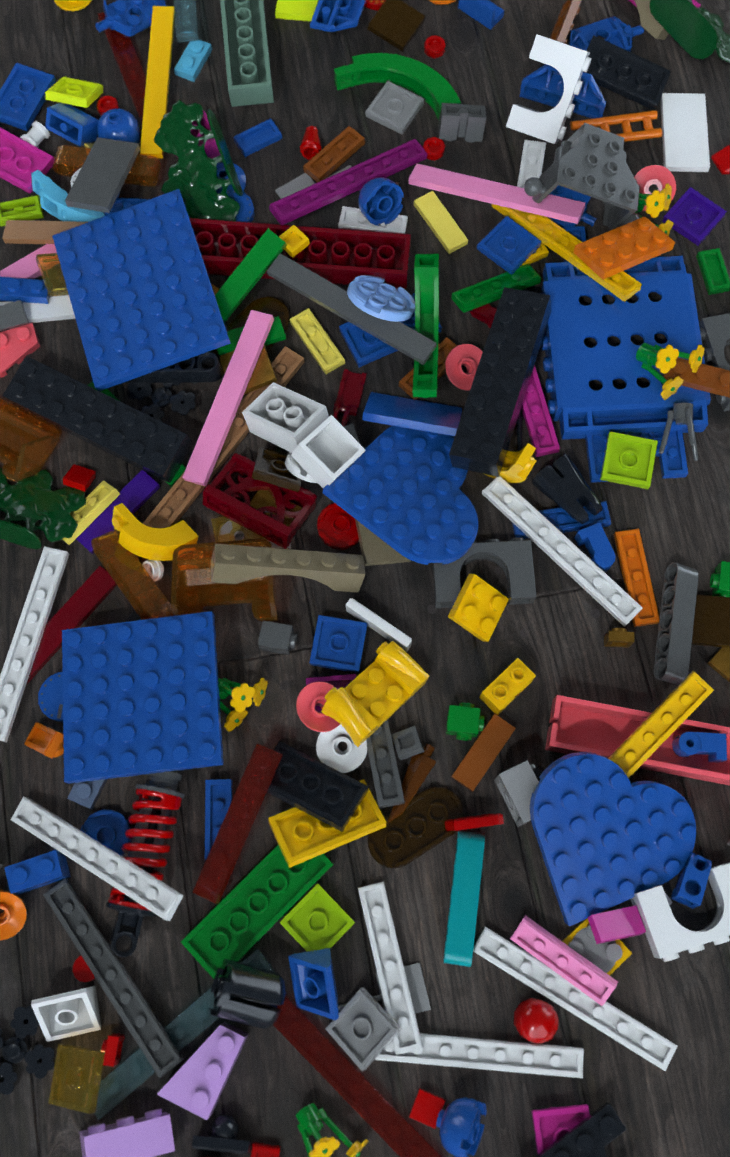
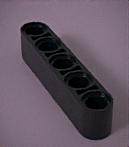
M206 352L124 383L217 382L222 378L224 372L216 355Z

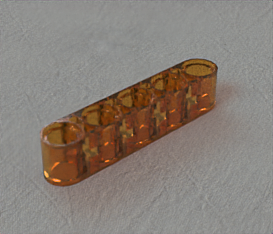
M67 145L58 146L52 169L59 175L72 177L78 169L82 168L91 148ZM138 154L124 183L149 187L156 186L161 170V161L154 156Z
M112 530L91 540L94 553L142 620L177 616L174 608L135 554L126 550L118 542L120 535L118 531Z

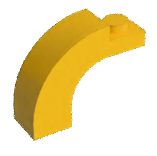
M527 443L520 451H507L500 476L508 483L525 481L537 461L532 457L536 448ZM487 475L491 478H496V476Z
M123 503L114 506L112 524L117 531H120L118 542L129 552L149 560L169 561L182 558L195 551L199 536L184 520L167 528H152L137 520Z

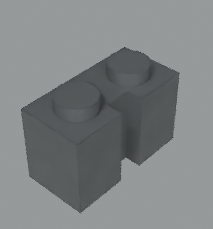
M441 103L438 125L439 139L453 141L457 137H463L465 141L470 143L475 141L482 142L486 123L485 106Z

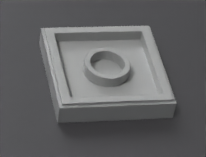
M387 81L366 110V117L403 135L424 105V98Z
M364 987L360 988L339 1012V1018L332 1020L325 1028L361 1071H365L401 1030L400 1026Z

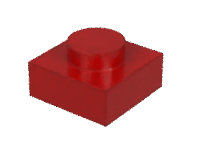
M113 1033L108 1035V1040L105 1039L101 1048V1057H104L103 1065L114 1067L120 1064L125 1034Z

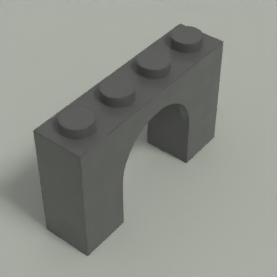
M730 313L702 318L699 327L702 346L705 349V363L707 362L709 366L730 371V365L724 356V348L730 345ZM716 394L717 402L721 404L723 412L730 410V398Z
M513 538L510 541L500 542L499 539H489L484 543H476L474 541L469 551L460 559L444 565L442 563H432L435 609L453 607L461 591V570L468 563L480 559L492 561L503 570L507 580L509 605L533 604L536 599L531 540Z

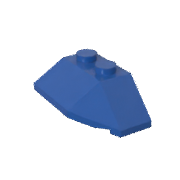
M319 0L310 23V28L336 32L357 27L366 0Z
M546 64L523 78L519 97L556 107L564 92L563 78L557 69ZM583 72L580 79L583 82L579 95L574 96L572 104L575 105L573 113L592 119L603 117L606 102L592 74Z

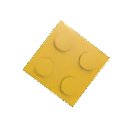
M468 574L448 618L481 641L489 642L509 599L476 574Z

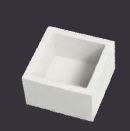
M330 415L298 444L291 456L324 488L327 484L331 485L366 450Z

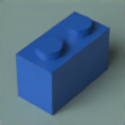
M58 103L47 107L45 128L82 147L84 143L96 141L99 120L72 105Z
M58 850L4 867L10 894H23L71 877L66 856Z

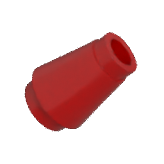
M314 126L306 128L300 145L302 156L305 159L311 160L322 150L318 129Z

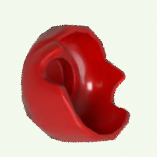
M528 998L521 1002L514 1012V1025L519 1035L530 1042L540 1044L547 1042L554 1037L558 1030L559 1017L557 1011L545 1001Z

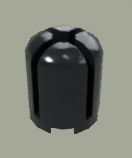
M224 958L226 965L224 969H217L211 992L214 993L215 999L213 1008L208 1007V1014L261 1029L271 1027L281 1013V1009L277 1008V1005H283L285 1000V983L282 976L273 971Z

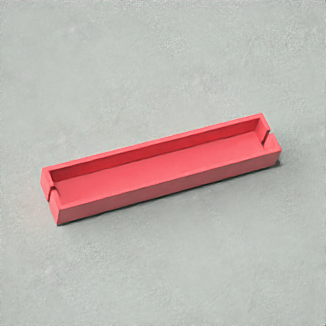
M556 695L552 701L549 723L552 724L548 728L545 750L563 754L591 752L608 759L648 718L651 712ZM686 719L639 768L730 786V727ZM685 732L726 734L727 760L720 763L708 762V755L699 754L680 757L673 751L672 741L676 736L682 735Z

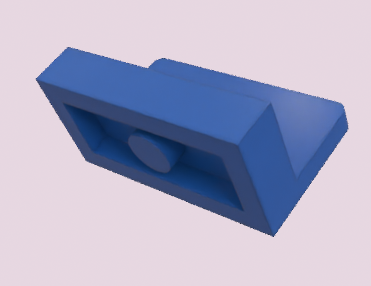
M459 0L458 8L490 30L504 16V10L489 0Z

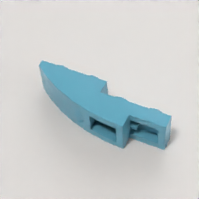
M39 170L31 173L32 190L40 196L41 207L59 220L90 222L105 216L100 211L68 207L65 202L68 193L64 189H61L50 177L45 176Z

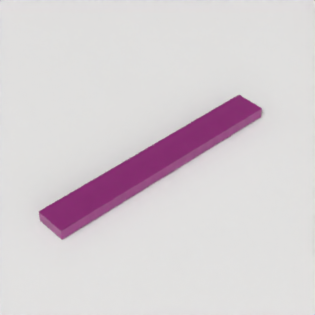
M413 139L269 205V210L282 226L362 189L363 185L371 179L389 177L426 160L428 154L419 142Z

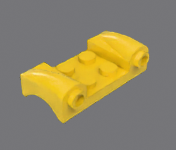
M394 641L390 643L383 642L376 650L378 655L372 664L345 688L343 686L339 689L333 687L324 697L326 702L321 712L342 725L357 747L407 702L429 678L424 669Z

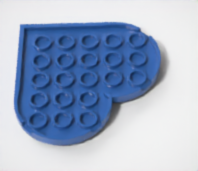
M391 426L365 448L366 451L331 485L327 484L323 488L322 493L402 556L420 564L442 563L444 565L452 563L469 551L477 536L478 517L470 499L460 490L466 478L467 470L452 467L449 456L454 441L453 436Z
M576 752L565 755L551 763L540 775V781L530 799V818L564 921L569 927L587 919V917L593 914L603 912L635 897L634 893L642 892L668 882L688 862L689 855L693 852L695 845L696 822L688 802L676 790L655 781L630 783L627 775L616 763L591 752Z

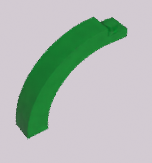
M389 53L361 54L352 56V64L334 69L337 91L365 83H386L390 81L424 98L435 112L438 121L441 103L461 104L457 93L443 76L428 65L406 56Z
M415 254V331L436 342L437 347L424 365L414 360L412 392L413 397H437L439 254Z

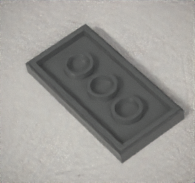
M97 137L65 199L66 205L68 207L110 213L140 151L139 143Z

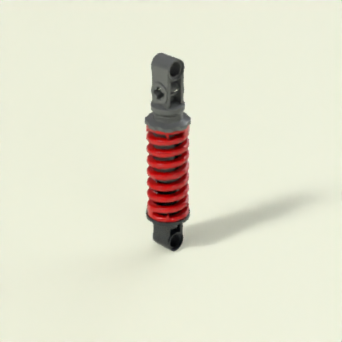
M178 770L147 774L145 784L135 785V792L139 796V800L132 803V808L138 814L130 815L128 819L129 823L134 825L135 828L125 831V836L132 841L122 845V851L128 854V857H124L125 859L160 881L163 880L164 875L153 869L154 867L161 868L167 865V860L161 857V853H168L171 847L164 843V840L171 839L174 836V832L167 829L168 824L174 825L177 823V818L171 815V810L180 809L182 799H184V794L177 791L178 782L182 779V775L178 773ZM112 887L106 907L117 911L110 939V947L116 955L127 957L137 947L143 916L152 917L156 916V914L115 887ZM124 935L129 936L131 940L129 948L124 951L117 950V939Z

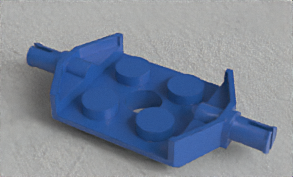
M103 0L105 19L95 24L96 29L102 32L110 28L131 37L151 26L153 6H166L165 0H117L109 5L106 4V0Z
M612 16L571 30L569 45L586 51L594 35L606 38L605 41L630 52L632 38L643 34L644 28L641 24L631 28L630 25H626L617 17Z

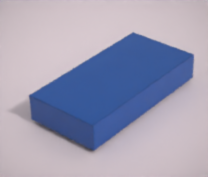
M272 118L234 136V142L244 157L282 139V133Z

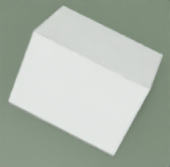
M96 986L31 1000L32 1009L47 1042L101 1030Z

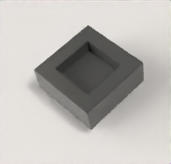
M415 726L391 734L400 761L424 752Z

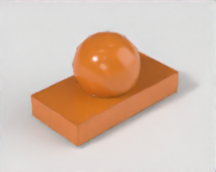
M38 722L35 723L24 745L51 759L63 755V734Z

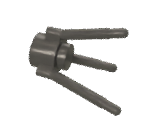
M673 404V411H668L667 423L659 453H664L672 422L676 420V425H687L693 459L697 461L698 453L693 424V404Z

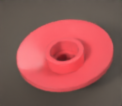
M650 165L641 169L634 178L639 186V193L652 194L649 191L651 185H657L660 193L665 188V185L669 184L672 186L671 201L673 200L676 192V181L673 174L667 168L660 165Z
M461 344L449 352L445 362V369L449 380L454 386L461 390L470 391L483 353L481 349L471 344ZM462 365L466 367V373L463 372Z
M310 683L301 690L297 697L296 710L300 720L305 726L316 732H329L340 725L333 718L323 713H318L315 710V706L323 708L326 702L324 699L325 695L334 687L329 683Z

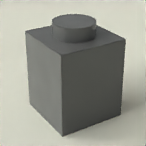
M263 621L258 641L260 650L289 655L291 648L295 649L297 634H294L293 626Z

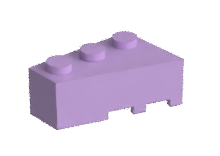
M226 1022L222 1023L157 1095L208 1120L217 1105L249 1034Z
M162 1109L145 1112V1117L134 1119V1116L117 1119V1123L105 1125V1123L90 1126L87 1130L79 1131L82 1157H155L175 1151L170 1114L167 1112L162 1113Z

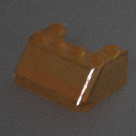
M0 398V462L4 464L2 473L7 479L18 482L40 472L59 443L62 431L58 427Z
M258 538L187 544L179 546L174 550L171 586V607L174 616L201 613L205 606L252 603V613L257 620H278L275 575L257 577L238 584L211 582V559L215 543L272 548L268 540Z

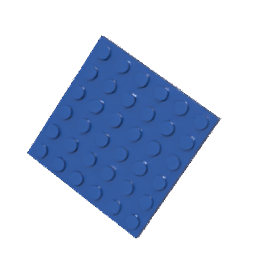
M212 611L62 630L65 783L224 765L215 619Z

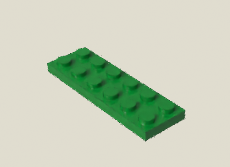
M277 845L181 941L182 945L214 979L217 969H224L226 965L224 958L238 962L334 864L324 854H321L289 868L279 845Z

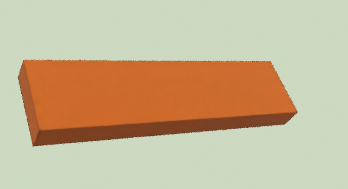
M639 529L615 532L614 539L626 593L643 607L632 619L633 625L638 627L658 624L659 614Z

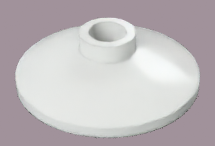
M339 725L332 731L319 734L316 743L317 755L322 763L342 773H347L358 768L367 755V740L357 747L344 727ZM341 741L347 743L346 751H341L338 748V744Z

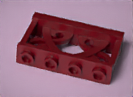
M234 453L210 485L208 484L203 490V505L287 549L292 538L315 509L317 495L306 488L300 487L299 492H295L252 478L255 462L246 456ZM237 472L246 478H241L238 475L239 484H236L232 480L231 475ZM227 482L230 488L222 492L220 489ZM269 490L276 507L264 506L256 510L250 506V498L246 492ZM241 497L244 499V503L239 501ZM289 501L302 507L301 510L296 512H290L285 510H291L296 507V505L291 504ZM285 517L294 519L289 527L284 525Z

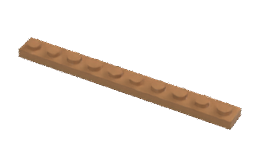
M285 346L271 363L277 378V382L274 383L285 387L304 364V358ZM271 384L246 394L242 399L208 483L249 433L242 412ZM182 474L143 524L152 528H167L176 524L205 486L185 481L182 478Z

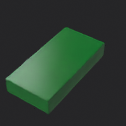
M720 248L698 252L696 258L708 295L730 291V278Z

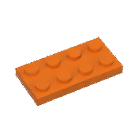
M644 216L575 245L573 253L604 280L673 250L675 242Z

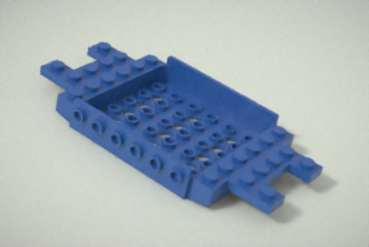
M584 226L562 227L580 241H586ZM683 256L655 257L625 270L624 272L642 284L641 290L635 294L638 298L636 303L622 301L565 259L564 262L545 263L543 270L544 282L540 294L550 295L551 314L541 342V350H545L546 357L543 358V369L548 372V378L545 381L546 392H550L551 399L548 400L549 414H552L553 422L558 420L560 422L562 440L585 439L590 483L608 482L600 480L607 436L610 431L657 440L655 457L659 456L662 479L687 477L688 467L683 433H688L687 425H676V420H673L664 453H659L667 423L668 411H673V404L692 403L695 432H703L708 425L707 405L711 401L710 393L680 386L675 394L663 400L660 395L663 391V385L649 371L641 367L642 362L636 359L637 350L641 345H635L631 342L633 335H639L643 338L644 343L652 346L658 345L662 348L672 345L678 351L691 354L692 350L697 349L698 345H702L692 275L686 272ZM656 292L661 296V300L653 302L649 299L648 294ZM604 295H611L614 297L615 302L610 305L605 304L602 301V297ZM581 296H587L591 299L592 303L588 306H583L579 303L578 299ZM656 334H663L666 336L667 342L659 344L655 341L654 336ZM610 336L619 338L620 345H609L607 338ZM588 337L594 338L597 345L589 348L585 346L584 339ZM704 355L702 357L701 364H705ZM652 365V367L663 376L664 373L660 372V368H657L656 366ZM644 377L648 379L650 385L647 388H641L637 385L636 380ZM592 380L600 381L602 389L598 391L592 390L589 387V382ZM613 380H624L626 387L624 389H616L613 386Z

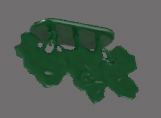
M650 0L649 7L654 19L690 56L695 59L708 58L716 50L720 59L730 63V35L722 30L724 24L719 15L710 13L703 7H696L693 5L692 0Z
M177 100L172 105V111L164 114L160 128L154 137V142L164 152L172 153L178 157V162L170 166L168 171L169 178L164 182L161 191L166 194L180 189L182 197L185 199L189 218L236 221L235 217L238 214L240 205L237 201L230 198L226 191L231 184L238 196H243V192L220 125L212 110L208 109L207 118L211 130H207L200 124L203 118L202 106L195 102L186 105L181 100ZM197 121L198 125L194 126L192 122ZM192 129L200 130L199 133L204 134V136L195 137L190 132ZM207 139H215L220 153L219 156L209 158L206 155L204 147ZM199 140H203L201 146H198ZM223 161L228 179L217 178L218 162ZM222 187V192L216 193V190Z
M0 467V510L6 514L4 520L0 519V539L30 549H40L42 547L41 540L32 531L40 529L51 542L61 540L64 537H72L78 524L70 515V512L77 511L86 505L84 491L71 487L52 491L50 487L53 478L46 469L35 473L34 476L27 475L19 478L15 485H8L6 472ZM24 520L26 521V528L10 521ZM37 520H41L42 522L40 525H35Z

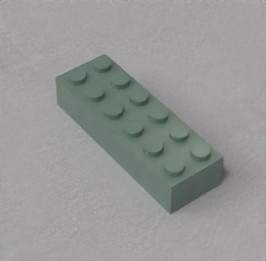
M220 0L227 83L231 107L274 103L264 0Z

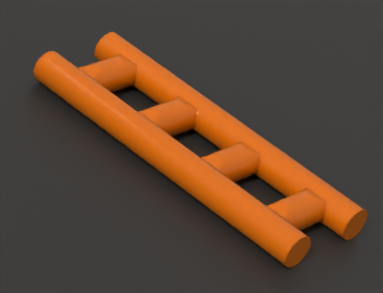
M657 110L571 121L570 123L571 130H578L584 123L608 132H610L609 125L621 124L623 133L616 135L624 137V142L662 137V129H654L652 120L657 119ZM642 121L644 130L632 132L630 123Z

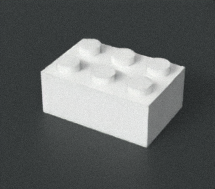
M274 382L242 412L251 433L293 453L299 443L329 417L325 405Z

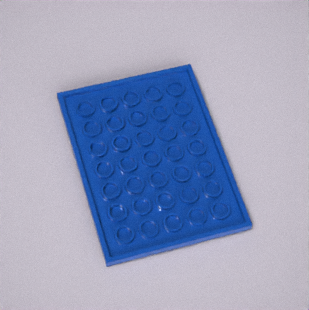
M180 189L52 235L93 383L97 391L105 390L231 343Z

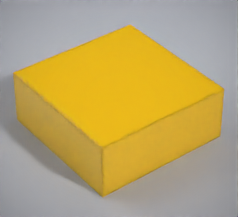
M295 225L279 236L286 242L287 246L284 250L292 258L310 244L309 238Z

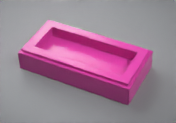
M637 905L593 914L587 917L596 944L641 935L646 932Z

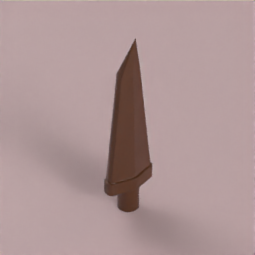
M426 744L424 752L411 757L401 785L405 803L393 806L387 824L403 814L431 769L434 768L436 761L431 759L435 747Z

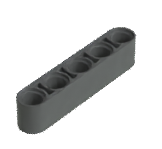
M675 562L668 565L664 574L654 661V677L657 680L680 685L689 673L698 571Z

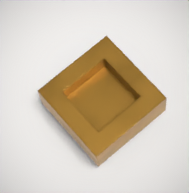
M613 628L604 636L605 647L629 648L634 643V632H627L625 628Z

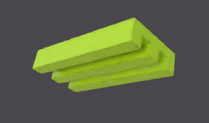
M39 195L0 203V226H5L7 220L32 221L44 218Z

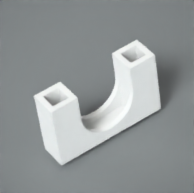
M536 35L529 58L550 65L558 70L564 82L563 96L557 106L547 112H539L519 104H513L506 127L553 144H557L558 140L562 141L567 127H564L566 118L571 117L575 107L572 101L575 95H579L583 82L580 81L583 71H588L592 58H589L590 52L541 35Z
M730 862L711 868L708 879L716 898L717 910L710 925L700 931L688 930L677 922L662 885L634 893L633 901L635 906L637 905L654 958H663L664 962L679 958V952L688 950L689 953H695L705 949L703 944L713 941L714 945H719L730 941Z

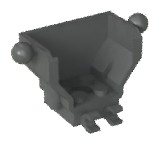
M584 123L567 141L561 142V146L555 150L553 164L540 178L531 177L524 184L525 193L533 197L532 199L536 203H541L558 185L603 201L604 214L602 224L610 229L616 228L621 223L625 225L640 219V216L635 213L638 209L639 186L626 163L627 155L623 150L624 137Z

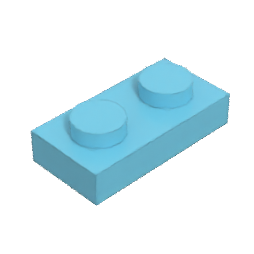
M192 37L174 68L175 75L195 82L212 52V45Z

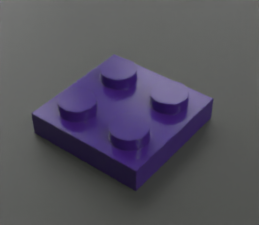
M690 187L666 213L662 222L672 221L674 223L672 229L699 246L723 219L727 211Z

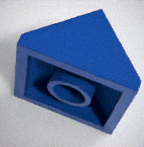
M330 948L288 956L296 1007L333 1020L338 1019V995Z

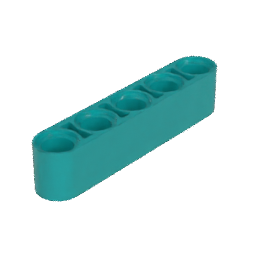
M467 830L458 831L443 963L466 967H471L485 833Z

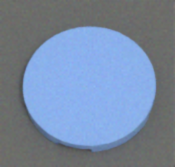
M370 275L357 276L354 281L349 283L347 289L349 299L355 306L369 315L395 322L406 321L412 317L415 301L401 286L397 289L390 284L384 283V278Z

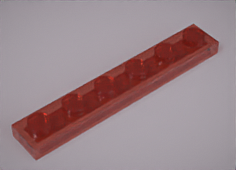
M257 743L192 893L215 904L220 902L283 754Z

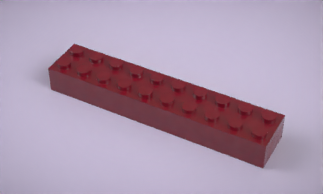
M190 218L207 272L212 275L231 276L268 228L279 237L291 227L290 225L281 226L276 224ZM296 226L309 238L310 244L293 258L285 250L281 252L282 255L333 284L349 285L357 276L370 275L384 278V283L390 284L397 289L400 286L406 289L411 234ZM267 271L261 277L265 279H274L268 275Z

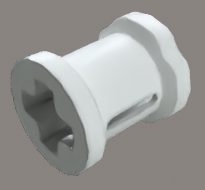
M34 121L32 123L33 127L26 135L23 134L21 139L38 148V145L44 138H49L50 133L41 123Z

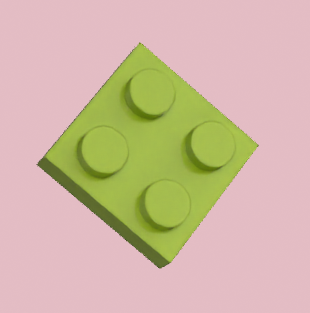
M610 431L607 436L600 480L649 489L658 441Z
M319 884L279 922L306 952L331 948L355 924L353 919Z

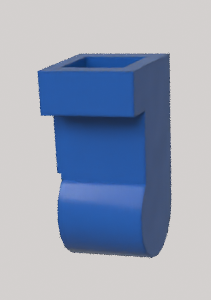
M599 522L577 531L574 537L577 545L581 546L584 544L591 560L600 569L607 572L615 562L616 556L601 523Z
M685 732L682 735L676 736L672 741L673 751L680 757L699 754L708 755V762L720 763L727 760L726 734Z
M691 852L688 862L679 875L676 888L673 889L670 899L692 909L701 906L712 861Z

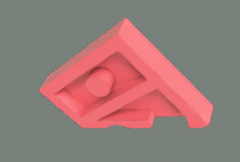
M33 323L0 332L1 378L7 375L6 371L15 363L19 365L27 355L32 354L40 347Z

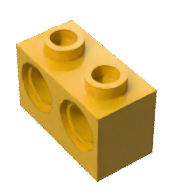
M517 658L481 693L479 698L496 715H499L533 682L536 675Z

